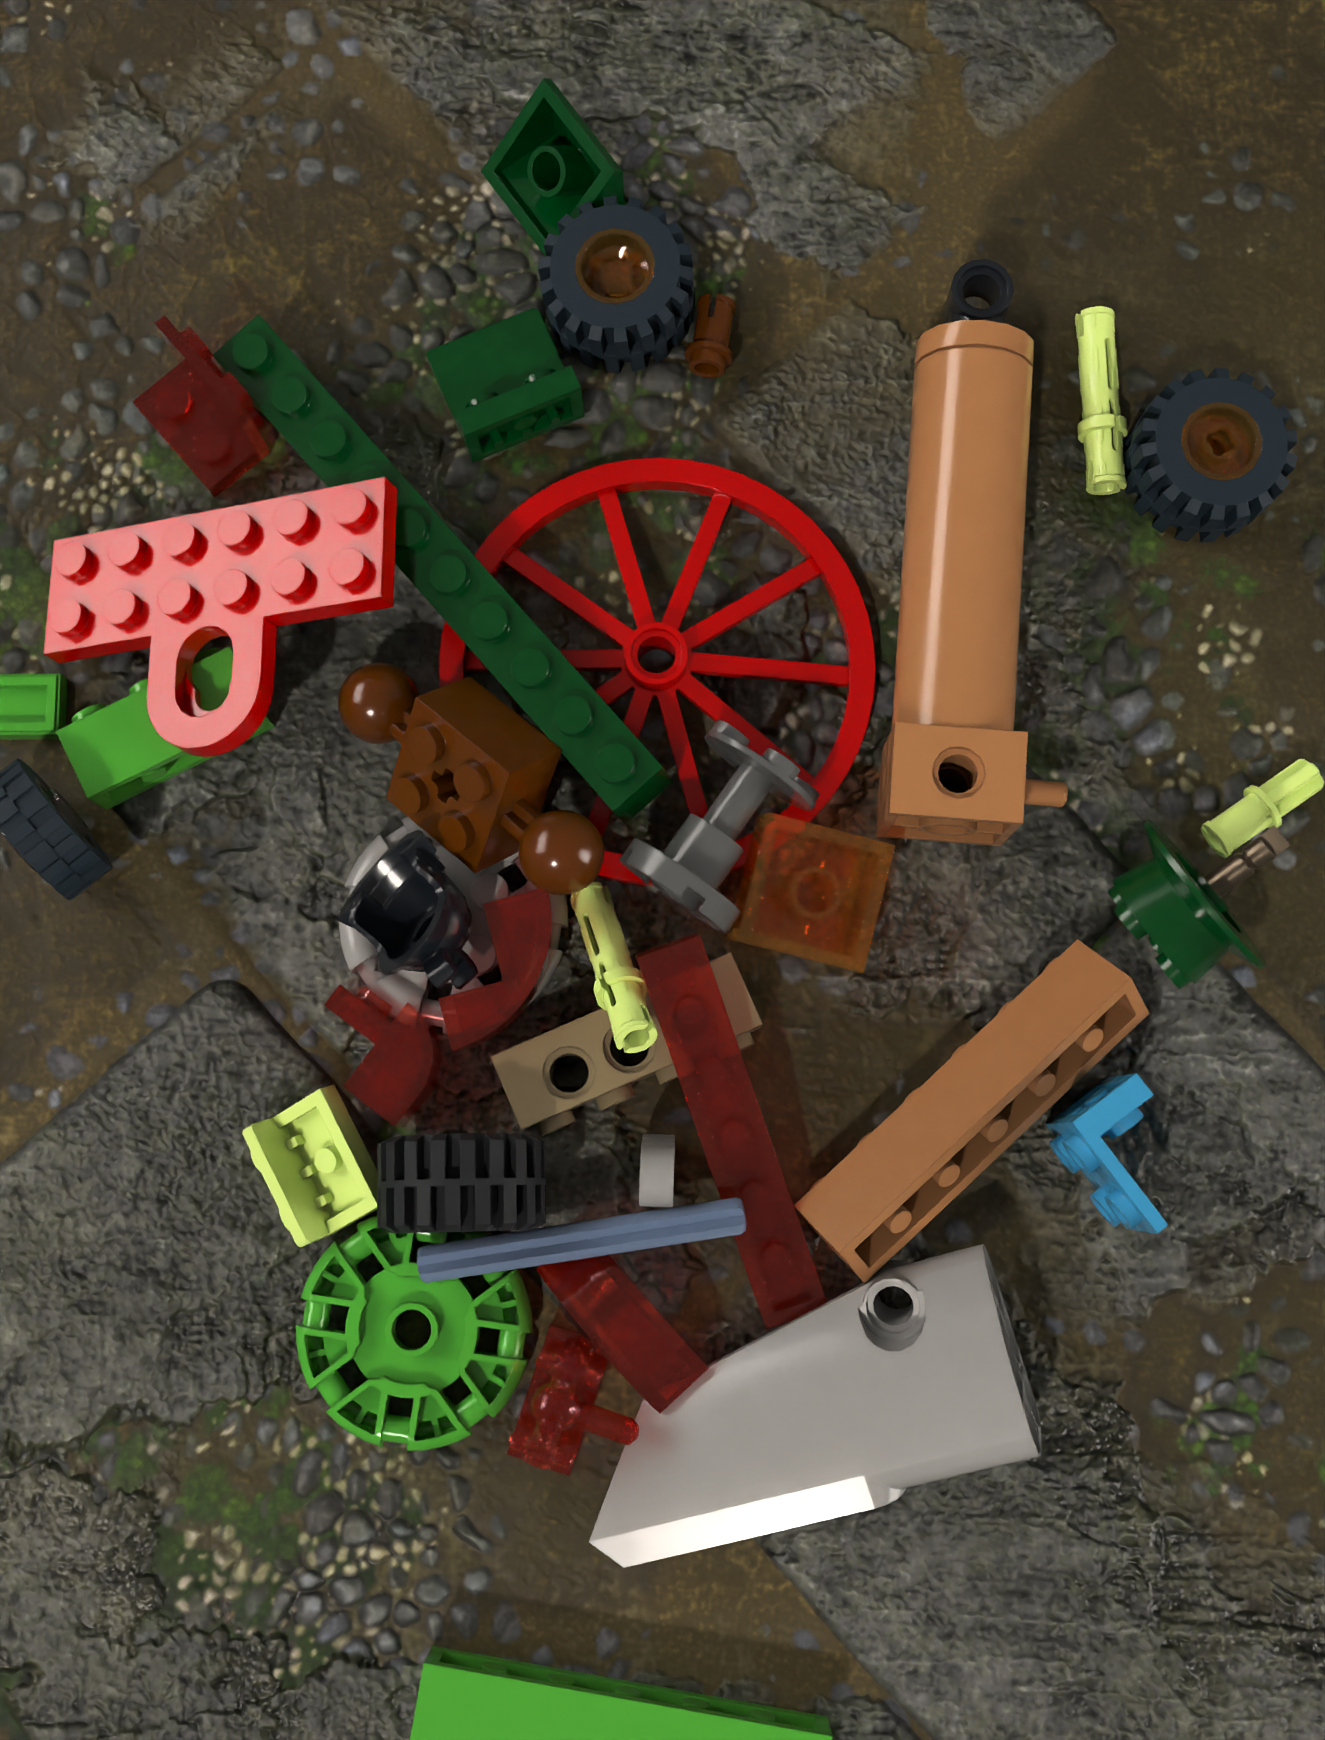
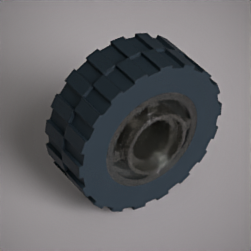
M17 758L0 772V832L16 853L60 895L62 894L67 900L72 901L113 868L109 858L89 833L90 829L78 813L53 787L50 788L29 765L20 758Z

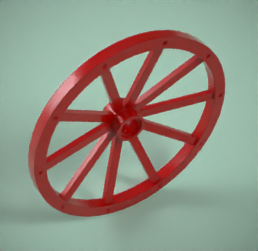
M641 458L606 463L570 475L528 498L504 518L487 536L474 554L494 578L504 565L622 648L559 651L577 671H621L597 688L595 692L610 706L631 690H634L623 723L637 739H639L652 700H658L689 814H694L703 819L708 812L677 699V692H680L714 722L718 719L740 731L750 741L746 747L760 756L764 754L767 748H771L788 758L800 769L797 777L818 791L820 796L811 811H805L790 805L772 821L753 833L736 840L735 842L742 847L744 852L728 874L739 871L766 858L789 843L822 812L844 782L861 747L868 727L874 699L876 666L874 640L868 612L860 589L847 563L831 540L811 518L791 501L768 486L738 472L717 465L687 459ZM643 490H672L712 497L661 622H655L617 494ZM599 500L637 629L632 630L518 549L537 531L559 516L588 502ZM731 504L755 515L775 528L807 559L682 633L679 632ZM820 577L834 603L842 626L847 649L848 666L692 651ZM446 621L440 644L439 688L466 678V673L490 672L472 651H468L469 647ZM652 650L665 651L674 660L673 665L662 673H650L643 669L639 662L644 654ZM691 674L847 687V701L836 742L817 775L813 777ZM597 794L588 820L594 824L603 839L612 810ZM604 850V861L596 878L623 884L654 886L651 880L648 884L621 864L619 858L622 854Z

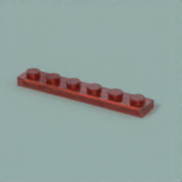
M695 933L636 954L635 957L720 1200L737 1197L743 1202L747 1222L746 1231L741 1235H734L733 1237L766 1329H770L802 1316L823 1305L827 1300L701 936Z

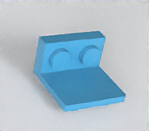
M1137 1073L1108 1077L1046 1123V1126L1055 1136L1049 1142V1145L1058 1159L1071 1173L1075 1174L1079 1170L1083 1172L1096 1189L1090 1195L1091 1201L1100 1214L1113 1227L1122 1223L1129 1230L1158 1234L1168 1224L1102 1139L1107 1134L1111 1139H1114L1137 1124L1144 1117L1138 1107L1154 1094Z

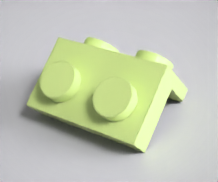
M335 1085L320 1088L276 1116L253 1123L243 1129L242 1133L251 1151L252 1161L262 1173L279 1208L280 1218L284 1226L290 1231L297 1246L304 1247L332 1235L377 1210V1169Z

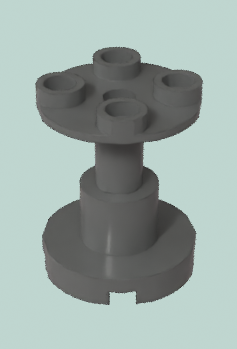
M718 719L704 739L717 754L737 769L703 819L694 814H689L663 853L651 845L634 838L619 858V862L648 884L651 880V883L665 894L664 896L711 928L717 931L721 930L724 934H727L741 911L719 893L717 889L744 852L735 840L769 792L805 811H811L815 807V802L820 794L811 785L797 777L800 769L788 758L771 748H767L764 754L760 756L746 747L750 741L745 735L730 724Z

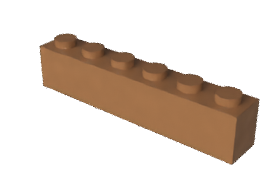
M1077 939L1059 957L1050 961L1043 972L1019 995L1003 1005L997 1015L970 1041L960 1046L952 1054L951 1058L922 1086L913 1090L905 1098L904 1102L874 1131L866 1134L858 1142L857 1146L826 1176L818 1179L811 1186L809 1192L794 1207L828 1246L866 1283L1150 1014L1132 978Z

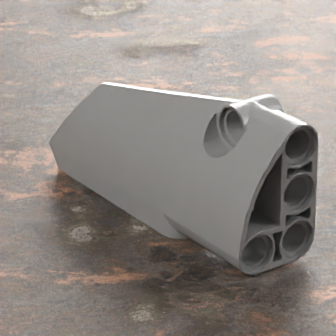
M984 1243L926 1258L914 1263L902 1260H889L866 1283L860 1284L743 1347L645 1396L616 1467L589 1543L625 1568L875 1509L897 1500L908 1487L1041 1456V1423L1036 1401L995 1271ZM896 1286L904 1289L910 1295L913 1303L904 1309H893L881 1301L878 1292L886 1287Z

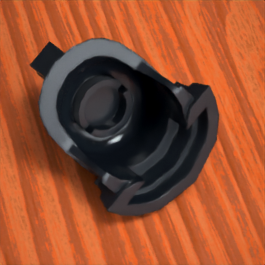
M416 830L407 834L386 851L360 880L346 900L337 921L356 929L374 945L378 951L379 969L383 973L403 969L416 972L425 971L427 977L436 988H442L451 980L455 988L461 990L478 974L475 963L462 950L469 936L470 911L465 896L443 872L446 867L442 864L440 858L435 855L437 850L433 846L432 839L426 837L422 831Z

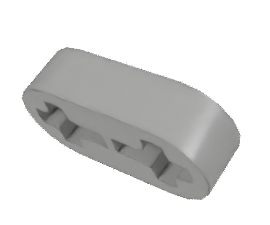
M643 1134L640 1154L639 1206L673 1207L675 1135Z

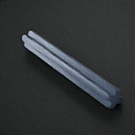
M734 1197L532 1230L426 1245L417 1251V1265L421 1280L430 1283L741 1235L746 1231L747 1222L742 1200Z

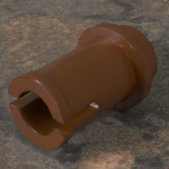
M711 293L700 296L697 302L698 312L693 342L689 343L685 348V359L689 362V370L703 378L721 377L725 372V368L732 364L733 353L728 346L736 303L730 297L722 294H717L715 310L711 309Z

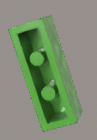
M230 646L223 650L219 648L206 649L197 653L191 669L192 681L201 692L200 701L204 710L211 711L217 709L228 696L233 664V650ZM148 678L133 685L129 689V696L108 706L106 704H96L84 708L72 717L71 724L56 731L87 798L106 810L215 757H200L186 753L164 740L157 733L150 721L147 710ZM268 712L259 728L248 740L275 727Z

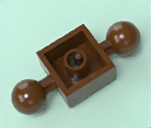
M388 663L365 664L355 669L345 679L339 691L338 710L346 728L354 736L368 743L387 744L398 741L401 744L386 799L469 869L477 873L519 852V860L525 876L534 886L546 893L553 895L574 894L583 890L595 880L604 861V845L601 835L594 824L583 815L569 810H555L544 814L540 812L562 752L559 746L470 676L420 696L411 677L399 667Z

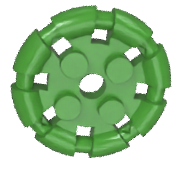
M377 1215L358 1223V1232L343 1243L335 1240L317 1261L305 1283L300 1297L306 1300L302 1324H296L298 1359L309 1389L311 1390L316 1387L329 1405L330 1409L326 1413L346 1431L365 1442L380 1447L383 1446L384 1441L407 1444V1451L431 1450L459 1442L473 1434L471 1429L473 1425L488 1414L494 1418L506 1406L524 1375L529 1360L523 1357L526 1333H533L532 1310L525 1282L518 1269L482 1274L490 1288L476 1299L473 1297L470 1286L460 1278L430 1283L423 1282L418 1272L417 1261H413L417 1241L439 1244L490 1236V1234L486 1231L389 1233L377 1227ZM374 1253L384 1267V1270L366 1282L358 1271L357 1264ZM332 1304L350 1307L347 1314L345 1331L329 1327ZM406 1310L420 1311L430 1321L431 1335L428 1342L422 1347H407L400 1342L396 1335L397 1319ZM480 1327L500 1330L497 1353L476 1351L480 1338ZM352 1358L355 1360L360 1371L368 1379L353 1391H351L337 1371ZM461 1376L472 1393L455 1405L451 1403L442 1389L452 1384ZM390 1397L414 1398L411 1417L389 1414Z

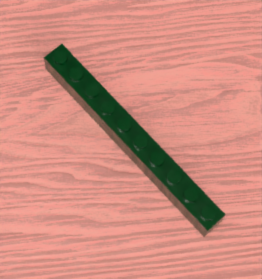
M259 314L212 355L328 488L380 477H386L397 488L395 564L545 735L562 749L561 753L624 824L629 822L673 783L661 764Z

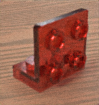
M164 315L154 324L179 364L132 402L215 498L270 453L260 434V431L267 425L251 405L253 400L247 391L229 371L223 374L211 360L213 358L212 353L192 328L187 326L179 332Z

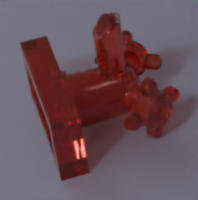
M553 1323L550 1324L542 1350L536 1356V1368L514 1433L510 1434L508 1440L509 1448L507 1455L524 1460L535 1468L550 1469L570 1476L584 1431L627 1446L637 1440L639 1426L633 1418L593 1404L613 1344Z

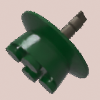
M1147 820L1144 823V828L1153 858L1112 879L1114 886L1108 890L1109 895L1117 905L1114 911L1125 927L1137 940H1140L1147 934L1149 935V942L1159 954L1155 957L1156 961L1179 989L1190 982L1196 984L1228 951L1259 969L1267 965L1265 959L1249 935L1230 912V907L1223 899V896L1253 875L1254 869H1261L1291 846L1284 836L1273 825L1242 849V853H1236L1205 876L1197 867L1193 866L1173 841L1152 820Z

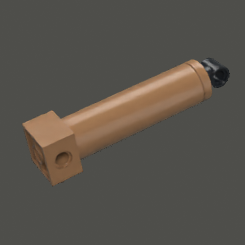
M986 259L972 260L959 268L953 277L943 310L944 324L937 325L923 332L916 341L892 729L881 750L876 837L1002 846L1023 824L1024 804L1063 807L1067 801L1068 787L1065 782L1026 779L1028 732L1014 731L1034 340L1025 331L1004 323L1014 292L1012 278L1007 270L997 262ZM968 297L982 298L990 307L984 309L975 308L968 304L965 299ZM939 779L952 782L956 785L959 793L947 790Z

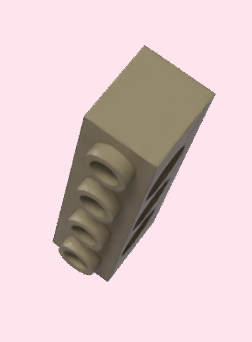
M730 952L648 988L645 996L646 1005L655 1024L658 1036L654 1044L649 1047L644 1061L636 1066H623L614 1060L612 1056L614 1035L608 1013L602 1008L490 1056L520 1129L527 1131L536 1127L540 1137H543L575 1123L576 1119L572 1111L596 1100L600 1111L636 1096L632 1087L634 1083L656 1075L659 1084L662 1085L694 1071L695 1067L691 1059L715 1049L719 1059L755 1044L750 1033L760 1029L763 1023L732 953ZM687 1005L696 1006L707 1016L708 1028L700 1038L684 1040L672 1031L670 1026L671 1017L680 1007ZM576 1056L586 1062L589 1070L588 1080L576 1092H562L554 1083V1068L561 1059Z

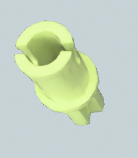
M1298 759L1260 787L1250 785L1243 791L1244 798L1211 821L1202 824L1201 831L1207 843L1218 855L1227 858L1235 849L1264 829L1271 828L1273 825L1278 828L1282 825L1281 817L1323 788L1324 780L1320 775L1319 769L1305 759Z

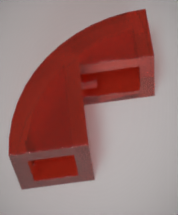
M536 889L483 904L503 981L438 998L452 1051L460 1052L475 1047L504 1030L521 1014L536 994L547 971L554 941V912L550 893Z
M614 1254L540 1265L536 1269L551 1291L589 1338L659 1414L709 1369L684 1334L638 1287Z

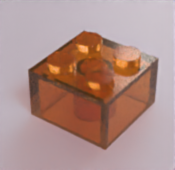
M770 812L757 816L735 906L741 913L729 929L726 940L846 971L864 973L895 845Z

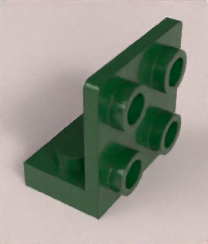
M536 308L516 314L427 352L430 367L472 463L585 417L581 386L571 365L564 368L540 312Z

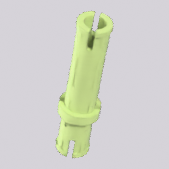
M1104 306L1086 308L1081 310V314L1075 315L1079 354L1080 396L1082 399V421L1077 425L1078 440L1084 443L1086 491L1093 495L1118 493L1120 489H1125L1127 486L1125 464L1123 461V438L1127 436L1128 428L1127 419L1121 416L1119 404L1117 350L1114 333L1115 312L1113 309Z
M592 882L583 890L571 894L570 902L577 916L585 947L595 972L596 981L593 991L598 1005L608 1013L617 1049L621 1050L623 1048L625 1053H638L652 1046L658 1036L655 1024L646 1005L645 996L648 988L643 973L633 967L620 923L614 911L609 888L606 885L602 887L600 882Z

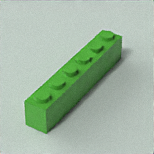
M437 1646L431 1647L423 1663L410 1740H832L833 1738L828 1717L823 1715Z

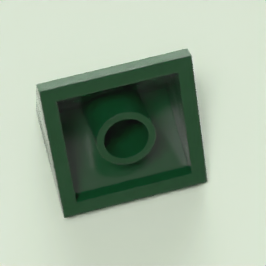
M543 78L481 170V173L545 255L543 244L548 234L559 236L557 222L566 214L573 219L580 216L579 205L590 201L593 208L604 206L603 197L617 196L618 205L625 204L623 171L552 79Z

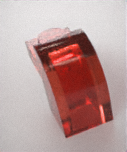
M340 984L324 1006L375 1044L343 1087L392 1125L405 1127L432 1091L439 1075L441 1049L436 1031L425 1017L408 1002L397 1017L391 1021L387 1016L390 1014L393 1006L371 991L367 986L363 984L359 991L355 993Z

